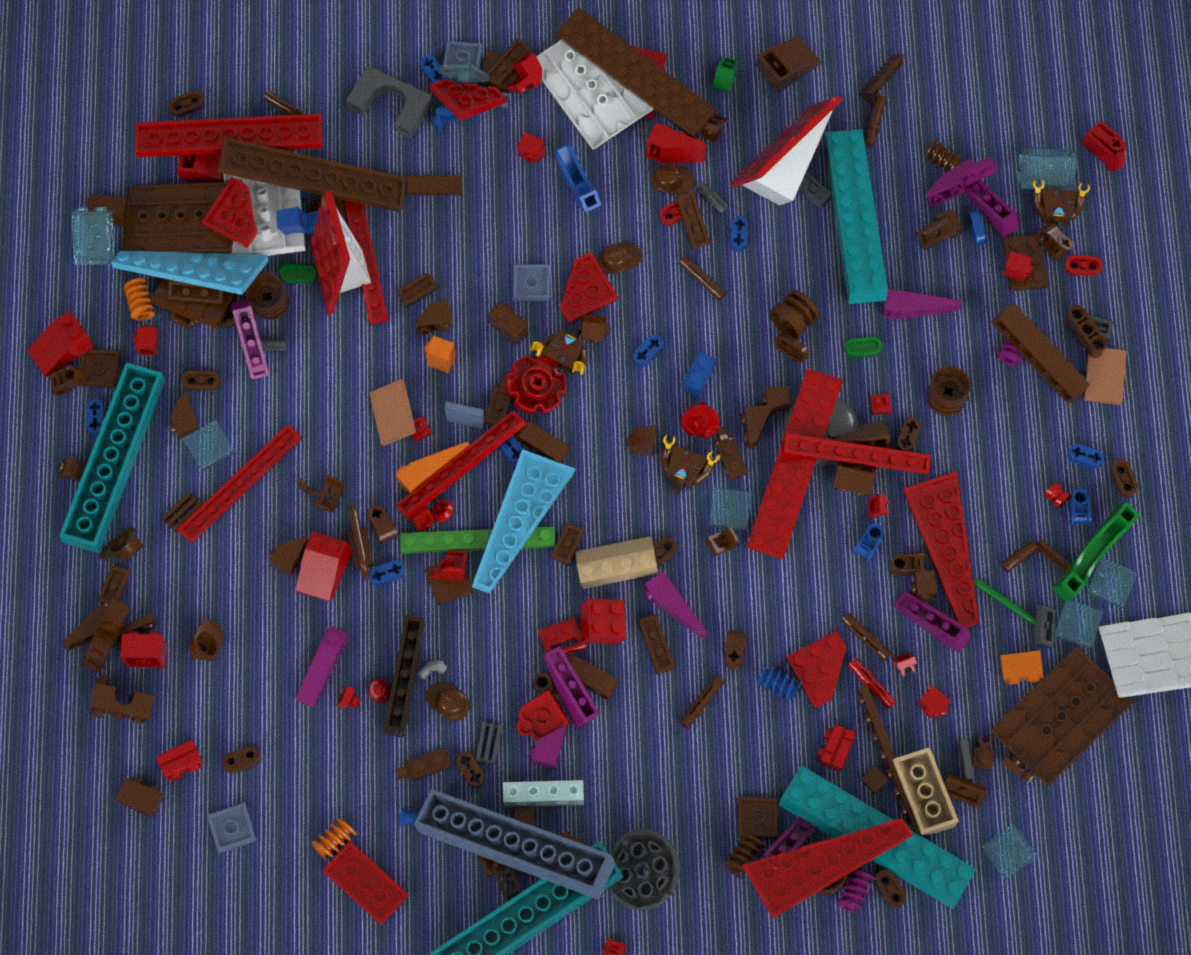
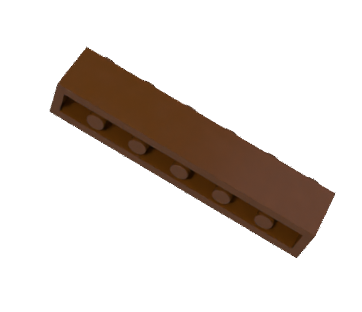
M1012 302L992 319L993 325L1067 404L1077 400L1090 386L1086 378L1078 373L1073 364L1063 357L1060 350L1049 342L1047 336L1035 327L1034 322L1022 313L1019 306Z

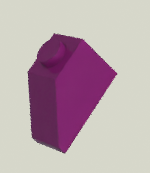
M561 727L538 739L536 746L532 745L529 756L532 757L533 764L555 770L566 735V728Z

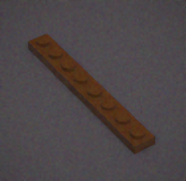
M868 686L860 687L857 699L860 706L863 705L865 708L864 717L867 724L872 726V738L874 742L879 744V756L882 761L885 760L886 774L889 779L893 780L895 785L892 786L896 798H900L902 803L900 805L902 815L907 816L909 821L907 823L908 828L923 837L924 835H921L893 764L892 760L895 759V755Z

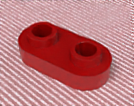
M676 201L661 209L659 218L664 225L671 226L682 220Z
M1072 255L1066 259L1064 269L1068 274L1077 276H1097L1103 267L1102 261L1095 256ZM1070 265H1075L1076 269L1071 268Z

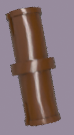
M1030 540L1019 550H1014L1013 554L1000 564L1009 573L1018 564L1026 562V558L1039 549Z

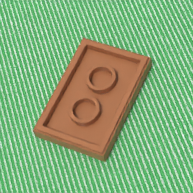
M1105 348L1102 356L1098 358H1093L1087 353L1085 378L1090 386L1084 391V401L1122 405L1127 351Z
M397 380L369 393L381 445H389L416 433L404 380Z

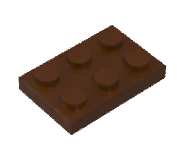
M1036 235L1004 237L1002 241L1006 263L1011 251L1024 253L1028 257H1032L1031 265H1034L1031 276L1027 275L1025 281L1008 277L1010 291L1048 288L1043 248L1036 240Z

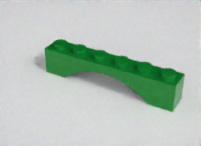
M1127 501L1117 505L1051 589L1065 602L1076 598L1087 584L1092 571L1101 558L1133 525L1140 514Z

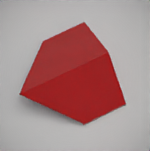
M448 550V554L427 578L465 581L468 551Z

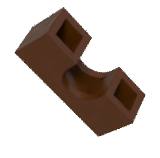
M99 683L91 687L87 710L93 711V714L101 716L109 714L112 715V718L119 720L128 718L131 719V722L142 724L150 719L153 695L134 692L129 695L127 705H122L115 699L116 687Z

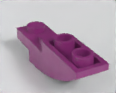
M987 157L976 163L969 159L945 173L926 193L930 206L933 207L953 197H957L965 193L964 186L996 173L992 157Z

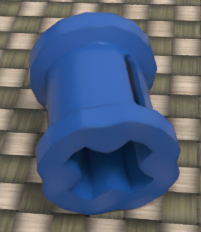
M401 808L399 825H414L421 809L410 811Z

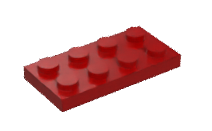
M351 841L322 870L325 875L381 926L409 897L407 892Z

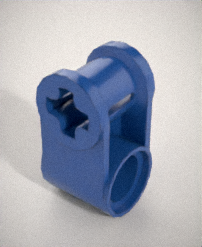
M1083 488L1074 490L1069 498L1070 526H1074V524L1091 525L1090 496L1087 490ZM1075 496H1081L1083 502L1076 501Z
M877 523L871 524L858 541L852 553H857L866 558L867 562H870L884 535L883 527ZM877 531L880 536L874 538L870 535V532Z

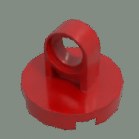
M704 401L690 406L682 415V428L689 436L694 437L696 435L705 439L713 436L718 430L720 423L717 411L708 406Z

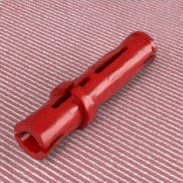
M857 658L847 666L859 678L858 681L860 683L863 682L868 686L869 690L882 702L887 710L897 702L873 677L871 670H867Z

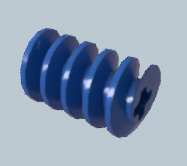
M766 664L758 679L757 686L760 687L765 683V690L772 687V694L779 691L778 697L781 698L786 694L785 701H789L796 696L802 681L800 680L795 684V677L788 680V673L781 677L780 669L774 673V666L767 669Z

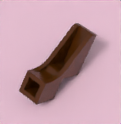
M788 386L766 387L765 393L762 394L763 406L745 407L744 414H741V423L745 425L746 432H743V441L747 443L748 449L756 447L770 416L779 411L789 410L790 396Z
M112 598L88 647L82 665L90 670L101 672L131 606Z

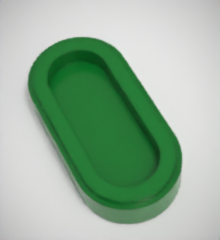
M286 263L279 269L280 278L286 283L312 284L317 278L316 270L311 265Z
M876 337L853 338L845 343L844 352L850 358L874 357L880 354L882 343Z

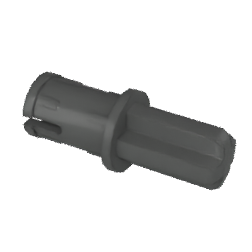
M704 181L698 184L700 188L697 186L696 191L706 199L707 203H711L721 213L727 209L728 204L718 196L717 191H713Z
M269 337L260 339L265 352H268V350H286L287 344L284 340H271Z

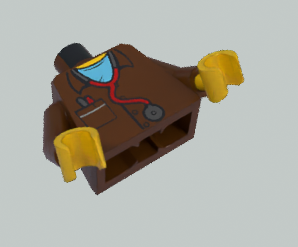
M1040 179V186L1036 187V180H1033L1031 184L1035 188L1033 192L1034 209L1042 217L1043 223H1053L1062 232L1063 225H1069L1070 221L1076 219L1083 210L1086 199L1085 193L1090 190L1089 184L1087 189L1082 191L1081 182L1078 185L1080 193L1077 194V191L1043 188L1045 183L1042 179Z
M571 327L568 334L559 331L557 334H552L540 342H533L530 351H537L536 356H540L542 352V356L553 360L558 365L557 368L572 375L576 371H580V375H583L584 368L588 362L587 351L583 347V341L578 339L581 330L576 327Z
M666 434L663 439L665 446H663L661 455L663 472L667 474L666 479L672 482L670 491L680 494L683 486L691 489L694 485H699L708 479L714 468V463L719 461L720 455H717L716 460H713L711 458L713 451L708 453L706 458L676 445L672 448L671 445L674 444L676 438L673 436V441L668 442Z

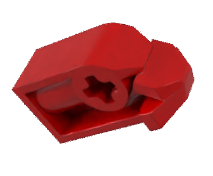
M1100 121L1086 133L1081 144L1107 165L1109 172L1119 170L1124 166L1125 142L1103 121Z

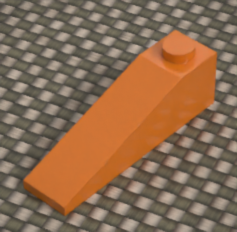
M464 442L411 462L407 466L403 465L397 471V482L410 494L470 444Z

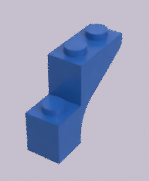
M568 143L553 150L562 179L572 190L577 206L585 213L601 206L598 193L585 175L571 144Z
M298 206L278 210L277 228L285 235L293 233L313 235L314 225L317 224L318 211L305 213Z

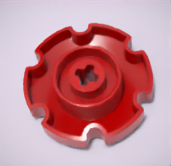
M528 355L518 359L512 365L510 370L513 373L507 374L505 389L507 396L515 399L514 406L528 414H534L535 410H538L541 414H546L553 411L560 404L561 399L559 396L563 397L566 392V379L564 373L557 372L556 368L558 365L553 360L541 355L537 359H532Z

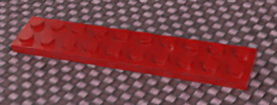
M321 114L136 123L135 155L136 157L221 153L224 137L281 150L323 148Z
M807 368L785 433L824 439L843 380ZM781 443L746 548L781 560L784 559L817 458L782 453Z

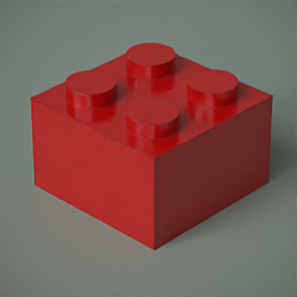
M586 599L579 605L582 643L620 644L627 638L624 600Z
M131 631L127 634H122L120 657L126 667L166 668L167 644L162 634L158 632L140 634L139 632Z

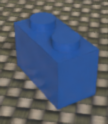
M699 351L682 382V391L699 398L715 368L716 358Z

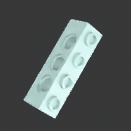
M583 780L503 782L504 807L584 805Z

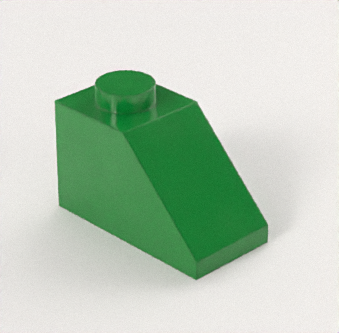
M721 57L717 66L713 87L722 92L731 91L739 60Z

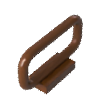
M350 503L348 511L353 531H348L350 547L353 549V562L355 570L361 569L363 579L369 580V567L374 566L367 528H360L356 506L354 503Z

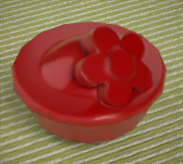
M448 500L438 501L432 510L434 519L437 522L448 520L453 514V504Z
M374 680L369 686L370 697L376 702L388 701L391 694L390 685L384 680Z

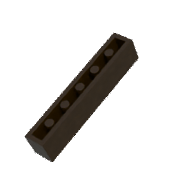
M405 615L384 725L385 735L405 738L426 627L425 618Z

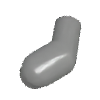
M442 660L429 661L417 675L422 680H425L433 671H437L440 674L444 673L447 666Z

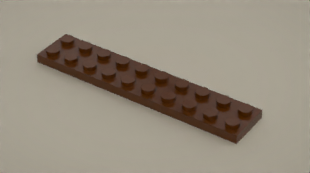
M580 7L555 32L556 37L688 136L695 138L717 113L716 108Z
M224 137L218 173L324 196L326 192L332 191L333 197L396 212H401L403 207L406 177Z

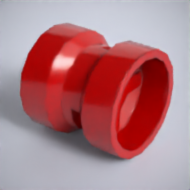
M1058 482L1054 483L1044 493L1047 499L1053 501V505L1057 509L1071 496L1067 491L1061 489V485Z

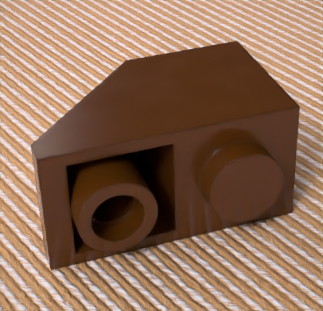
M449 300L434 302L428 305L415 323L416 334L426 335L432 331H447L450 328H454Z

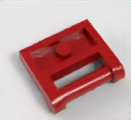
M575 617L538 630L546 653L552 651V647L574 639L577 640V643L561 648L565 655L587 649L586 644L582 643L581 633Z

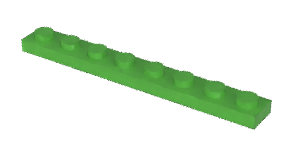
M536 527L522 549L555 547V527ZM493 529L400 533L401 554L448 552V550H485Z

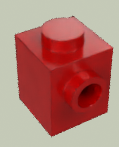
M524 132L517 146V155L527 162L538 163L539 159L544 157L547 150L545 148V140Z
M1010 251L1003 275L1025 281L1027 275L1031 276L1034 265H1031L1032 257H1028L1024 253Z
M151 325L137 327V333H134L133 343L136 345L135 348L138 355L157 356L159 341L157 328Z
M931 686L917 705L923 709L922 711L929 718L933 717L936 720L939 715L943 717L950 709L948 704L951 700Z

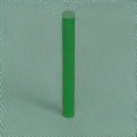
M978 578L974 580V586L1035 626L1036 617Z

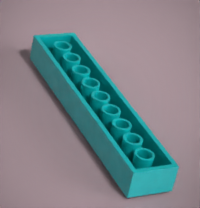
M863 129L826 132L824 145L848 304L886 301L888 287Z
M130 363L125 364L59 537L63 543L100 554L164 386L165 379L161 372Z
M802 765L779 802V806L797 817L803 818L804 821L809 822L833 838L893 821L890 817ZM912 830L910 831L913 837L872 860L951 909L959 901L976 871V868Z
M600 841L591 846L608 853ZM616 864L604 890L623 878ZM541 879L429 953V955H508L591 900L592 897Z

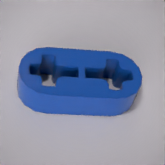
M427 55L421 59V69L431 83L440 81L436 79L435 74L442 77V80L447 79L446 72L443 71L442 66L433 56ZM426 63H432L433 69H431L428 65L426 66Z
M979 211L968 212V222L974 244H985V232Z
M737 216L732 220L730 247L736 252H741L747 245L748 221L743 216ZM738 222L742 223L741 231H738ZM737 237H741V244L739 246L736 243Z
M651 335L635 350L633 361L637 366L644 367L648 365L661 352L663 347L661 337ZM651 342H658V347L653 346L651 349H649L651 347ZM646 352L645 360H638V355L642 356Z
M93 399L86 405V426L91 435L98 436L105 418V409L100 400ZM95 405H97L98 408H100L97 409V415H94V412L92 410ZM95 420H97V423L99 425V427H97V430L93 429V426L95 425Z
M511 436L509 438L511 447L504 443L499 448L513 465H517L519 459L517 457L514 458L513 450L520 454L523 447L514 436Z
M1080 444L1072 445L1067 452V457L1071 462L1093 469L1099 468L1104 461V454L1101 451ZM1075 450L1079 451L1078 453L1080 455L1078 457L1074 456L1075 454L1073 452H1075ZM1094 455L1097 456L1096 463H1094L1092 459Z
M395 560L373 568L370 571L371 584L378 587L401 579L405 574L403 563ZM394 566H397L398 569L401 568L399 574L391 572ZM375 573H379V575H383V576H381V580H380V581H377V579L374 578V577H375Z

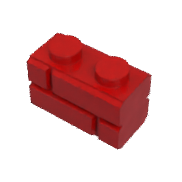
M836 724L833 725L832 729L828 728L824 737L827 743L825 747H820L817 755L820 758L818 764L841 773L856 733Z
M189 740L156 756L167 781L170 779L171 781H176L182 777L183 773L187 771L190 773L195 772L201 768L200 765L204 764L193 740Z

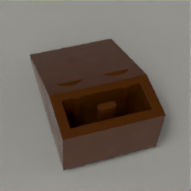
M798 36L774 45L758 55L756 67L772 86L780 92L820 65L821 61Z

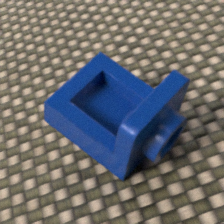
M446 106L435 109L436 115L433 116L434 127L438 126V132H442V122L459 120Z

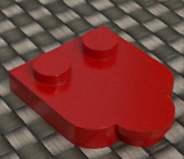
M548 689L520 708V719L516 727L522 736H531L533 739L538 740L561 727L570 724V721Z

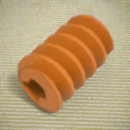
M144 278L133 279L123 287L124 292H126L125 296L129 305V311L131 312V318L136 321L148 320L155 315L152 312L153 306L149 305L151 299L148 298L150 294L147 292L148 286L144 285L146 283Z
M337 818L338 826L330 824L332 831L325 829L326 837L318 835L320 842L312 841L314 849L326 862V855L333 857L332 849L339 852L337 845L345 846L344 838L351 841L349 834L357 835L345 820Z

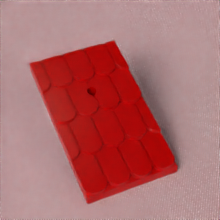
M832 96L828 100L825 99L821 103L817 102L815 105H810L791 126H787L778 138L769 144L751 164L746 165L730 185L735 188L742 185L778 205L793 201L831 113L843 98Z
M332 191L326 192L322 196L321 207L318 208L317 224L314 225V233L310 237L309 249L317 273L326 313L330 315L334 313L340 293L361 287L362 284H370L371 280L360 245L336 208Z

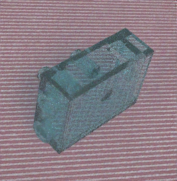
M1024 147L1023 154L1019 156L1021 170L1017 171L1016 178L1017 182L1020 183V188L1035 189L1032 187V181L1036 180L1035 185L1039 187L1041 184L1040 179H1042L1045 183L1043 188L1073 191L1078 159L1076 150Z
M88 207L76 208V211L71 212L74 265L111 264V261L114 259L112 210H107V207H95V210H88Z

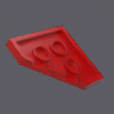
M443 79L430 84V91L460 121L506 103V96L496 87L481 88L478 87V84L468 82L457 84L453 83L451 79Z
M231 177L201 223L203 226L247 249L258 234L250 190L247 184Z
M592 252L574 261L560 310L569 325L582 319L583 315H589L618 300V295Z
M838 631L786 657V661L798 682L802 681L801 687L814 709L831 701L847 648Z

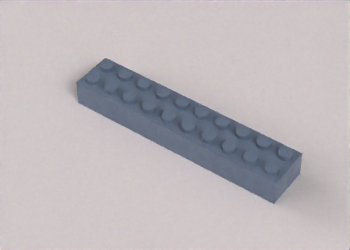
M431 789L414 823L420 834L598 900L616 864L611 854Z

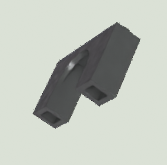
M367 65L346 100L347 108L364 116L377 96L383 93L397 94L405 101V106L395 121L396 132L412 139L433 104L432 95L426 90L415 88L409 82L404 83L398 80L394 75H387L380 69Z

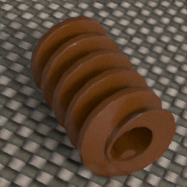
M935 138L926 150L925 158L927 160L932 159L931 162L933 164L938 163V168L944 167V172H948L966 161V159L960 161L961 154L954 157L955 150L949 153V146L943 149L944 142L937 145L938 138Z
M749 834L742 836L743 840L738 841L739 847H734V853L728 855L730 860L726 859L724 861L728 871L739 879H743L740 872L745 873L742 865L750 863V859L757 860L754 853H762L759 846L766 848V845L761 840Z

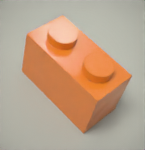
M433 336L431 341H427L424 349L428 366L449 374L456 358L455 344Z
M1040 651L1000 655L1005 683L1008 682V684L1014 685L1024 680L1038 682L1040 678H1044Z

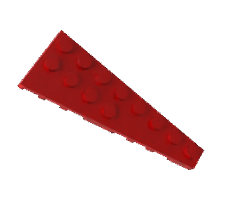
M955 471L905 488L903 493L957 622L969 628L979 624V616L975 601L974 582L972 580V568L969 560V548L963 519L958 474Z
M900 818L847 835L800 847L799 849L783 852L775 856L759 859L751 863H745L742 865V868L773 919L913 837V834L904 819Z

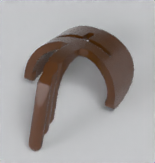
M326 474L323 490L318 492L308 487L307 482H304L299 477L297 478L299 489L319 497L318 502L314 503V507L331 513L335 511L343 491V483L339 479ZM331 487L329 497L333 498V500L328 498L326 504L323 505L328 495L329 488Z

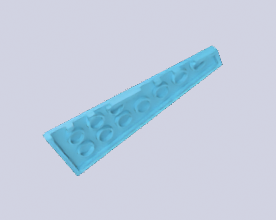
M120 251L111 261L112 268L242 295L269 262L268 255Z
M522 449L472 584L473 588L489 594L492 592L571 479L575 468Z

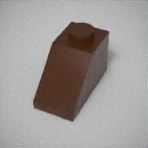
M183 392L170 415L172 422L169 423L172 434L176 433L178 439L200 432L186 392Z
M656 425L633 429L632 435H628L627 446H630V453L653 456Z
M301 537L278 544L276 549H272L268 556L270 566L291 577L303 557L308 538Z

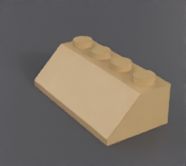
M652 536L576 551L579 579L583 589L659 574Z
M930 747L893 759V764L921 835L934 834L955 827L959 820Z

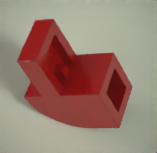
M534 53L525 54L512 64L519 77L507 86L510 93H522L526 89L536 88L540 84L542 67Z

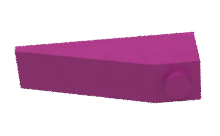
M978 180L964 186L965 194L991 226L1003 237L1019 228L1017 213L984 182Z
M888 289L883 316L891 320L956 312L960 310L962 300Z
M250 299L231 303L251 380L269 376Z
M664 571L644 584L645 591L643 593L648 601L652 600L657 607L705 641L708 638V632Z
M906 591L893 605L894 608L933 637L958 653L971 639L967 627Z
M329 625L298 692L296 701L314 708L349 641L347 633Z
M559 646L544 654L543 658L559 696L576 729L599 716L598 709L561 647Z
M799 817L760 859L799 849L817 827Z

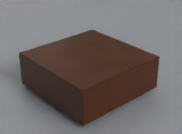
M874 766L860 781L875 795L889 779Z

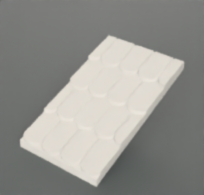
M562 40L536 56L542 67L541 81L592 150L654 110Z
M294 149V150H285V151H290V152L297 153V150H296V149ZM224 174V182H229L231 177L248 185L258 231L248 249L233 241L232 253L230 254H264L270 256L295 251H306L304 233L285 235L277 228L278 210L297 206L302 210L300 190Z
M1190 612L1099 627L1119 698L1191 687Z

